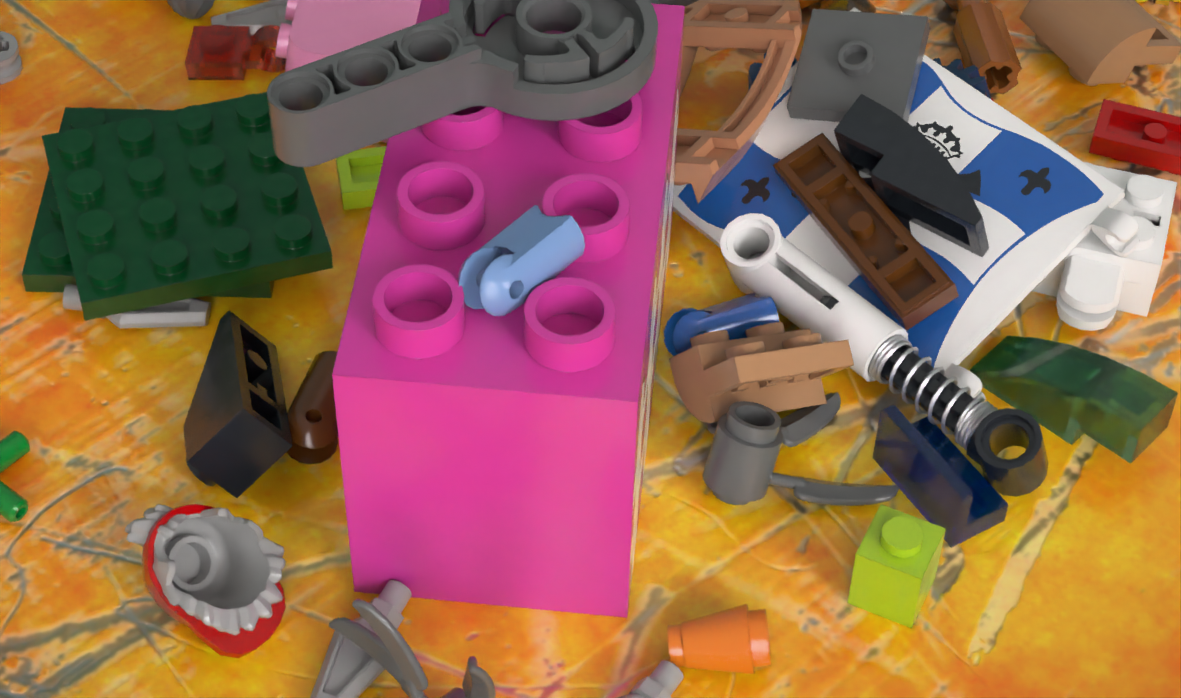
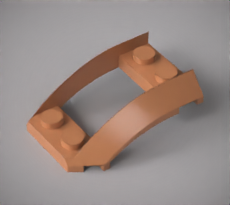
M699 0L685 6L680 96L691 71L698 46L705 47L709 51H719L726 48L752 49L755 53H766L750 90L735 112L718 131L677 129L674 185L692 184L698 204L732 171L749 150L761 131L785 83L802 36V11L799 0Z

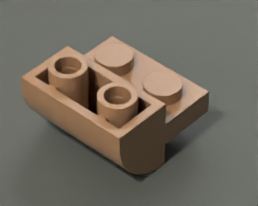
M1030 0L1020 16V19L1036 34V41L1044 48L1053 51L1069 66L1068 71L1073 78L1089 86L1125 83L1134 66L1173 64L1181 50V43L1135 0Z
M783 322L769 323L747 329L745 331L747 338L730 340L727 330L700 334L690 338L692 348L669 358L674 382L683 403L694 417L705 423L718 422L722 415L728 413L729 407L733 403L741 401L758 403L775 412L827 404L821 378L854 365L848 339L822 343L820 333L811 334L810 328L785 332Z

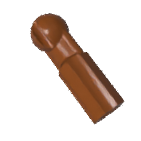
M943 0L952 9L959 11L956 14L957 19L953 32L965 67L977 66L980 77L985 76L989 93L1004 94L1018 84V73L1022 68L1002 12L992 3H985V0Z

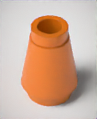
M743 604L688 620L678 625L667 626L670 662L677 667L755 674V667L772 665L766 609L748 610V605Z

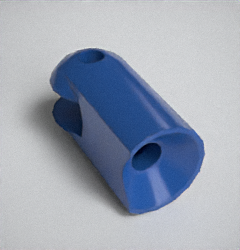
M755 293L700 310L694 308L681 309L674 313L667 321L664 329V343L668 352L675 356L692 348L690 338L713 331L727 330L730 340L747 338L745 332L747 329L779 322V315L772 297H755Z

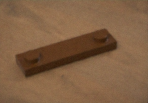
M823 133L773 165L776 174L820 229L906 331L959 296L955 283Z

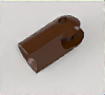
M324 351L315 356L287 412L293 446L286 453L303 464L322 463L330 459L337 449L338 428L332 379L337 356L336 351Z

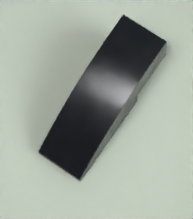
M861 94L834 129L843 157L853 168L871 176L876 194L893 213L983 257L989 249L983 217L967 186L949 161L921 132L895 112Z

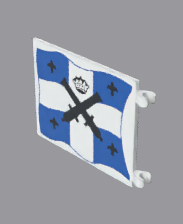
M853 7V8L850 10V11H854V12H861L860 10H858V9L855 8V7ZM924 54L908 123L921 132L943 154L967 186L983 217L989 249L983 257H980L893 213L955 283L959 294L957 298L906 332L912 347L919 349L918 356L920 358L930 356L931 366L934 369L943 366L946 378L957 377V386L959 388L970 387V396L974 399L983 397L985 402L986 397L981 392L983 388L981 380L971 371L959 366V364L1091 230L1110 250L1121 257H1126L1140 243V239L1136 235L1139 227L1133 217L1123 211L1113 209L1125 197L1123 188ZM797 62L790 68L785 83L761 131L740 162L699 204L697 203L692 184L674 185L673 211L718 247H720L723 230L728 223L738 216L756 213L772 218L779 226L780 232L786 240L903 328L816 224L773 168L775 163L821 133L840 152L834 129L839 122L790 118L787 103L798 66ZM855 169L875 192L871 176ZM765 252L754 253L748 259L757 258Z

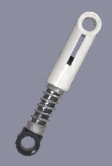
M749 213L738 216L728 223L722 232L720 247L733 281L741 292L745 294L755 293L756 297H772L778 312L801 330L810 328L811 334L820 333L822 343L848 339L854 365L850 368L867 382L877 380L880 384H889V389L893 394L902 393V400L906 404L915 403V410L919 414H928V420L932 424H941L944 434H954L955 442L967 450V455L981 466L985 481L996 492L1006 496L1017 497L1031 493L1042 484L1047 476L1048 459L1039 423L1032 415L1020 409L1005 408L998 410L989 401L984 402L983 397L972 398L970 396V387L959 388L957 386V377L946 378L944 376L945 370L943 366L934 369L931 366L930 356L924 358L918 356L919 349L912 347L911 342L908 341V333L904 328L782 236L779 226L772 218L763 214ZM765 252L757 258L748 259L754 253ZM1011 446H1020L1026 449L1025 453L1010 460L1001 459L997 456L1003 449Z

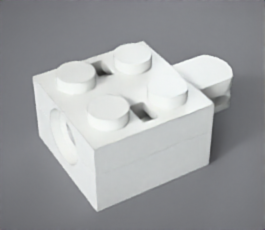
M1084 162L1124 189L1125 197L1113 209L1123 211L1137 221L1139 229L1136 235H1138L1140 243L1131 254L1121 257L1110 250L1091 230L1032 292L1057 297L1056 307L1059 318L1069 326L1080 330L1094 331L1104 329L1112 321L1117 310L1147 317L1162 266L1177 182Z

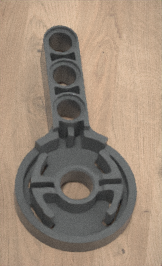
M450 0L449 12L311 62L275 77L267 89L274 152L281 161L291 166L312 167L474 106L492 107L511 115L548 121L581 119L609 111L637 94L651 77L657 56V15L650 0ZM505 15L490 28L485 37L475 35L476 33L484 34L493 21L499 16ZM545 31H562V32H566V33H561V34H547V33H542V32H545Z

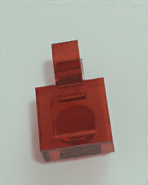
M194 26L185 60L188 80H244L247 69H261L267 72L284 71L286 59L275 57L276 50L270 49L276 48L280 26H263L253 36H251L249 26Z

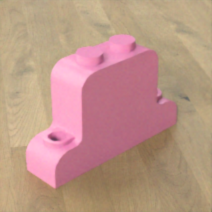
M288 0L285 20L292 21V25L281 23L275 57L286 59L285 72L413 26L417 21L421 0ZM388 138L385 139V140H382L381 142L387 143V142H388Z

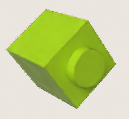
M880 504L856 552L847 603L912 628L936 578L946 528Z

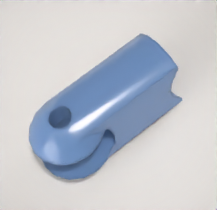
M537 205L531 207L479 250L469 255L462 263L458 273L459 287L462 286L465 304L473 309H485L486 312L493 316H504L517 309L526 301L529 294L537 286L555 278L583 254L585 241L578 223L570 215L546 216L541 213Z

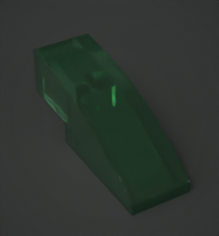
M1006 336L970 369L981 380L983 388L1014 408L1032 415L1040 425L1071 445L1083 434H1086L1129 463H1132L1168 427L1178 396L1176 391L1144 373L1106 356L1073 345L1033 337Z

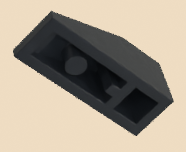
M229 310L219 321L183 428L186 463L192 473L206 485L215 486L218 484L238 498L279 460L293 444L276 346Z

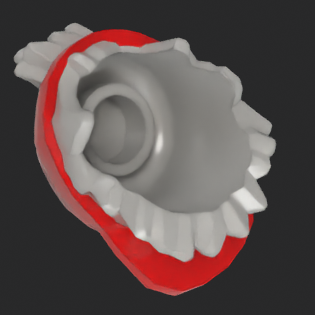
M158 504L154 508L147 509L143 514V518L136 519L126 526L125 532L128 533L126 540L143 547V578L152 598L169 617L188 626L199 639L221 656L240 658L256 650L272 636L279 626L286 608L284 590L279 582L282 579V569L286 563L285 559L282 558L285 550L283 546L265 538L262 529L252 520L234 517L228 509L220 507L214 508L206 505L191 504L171 508Z

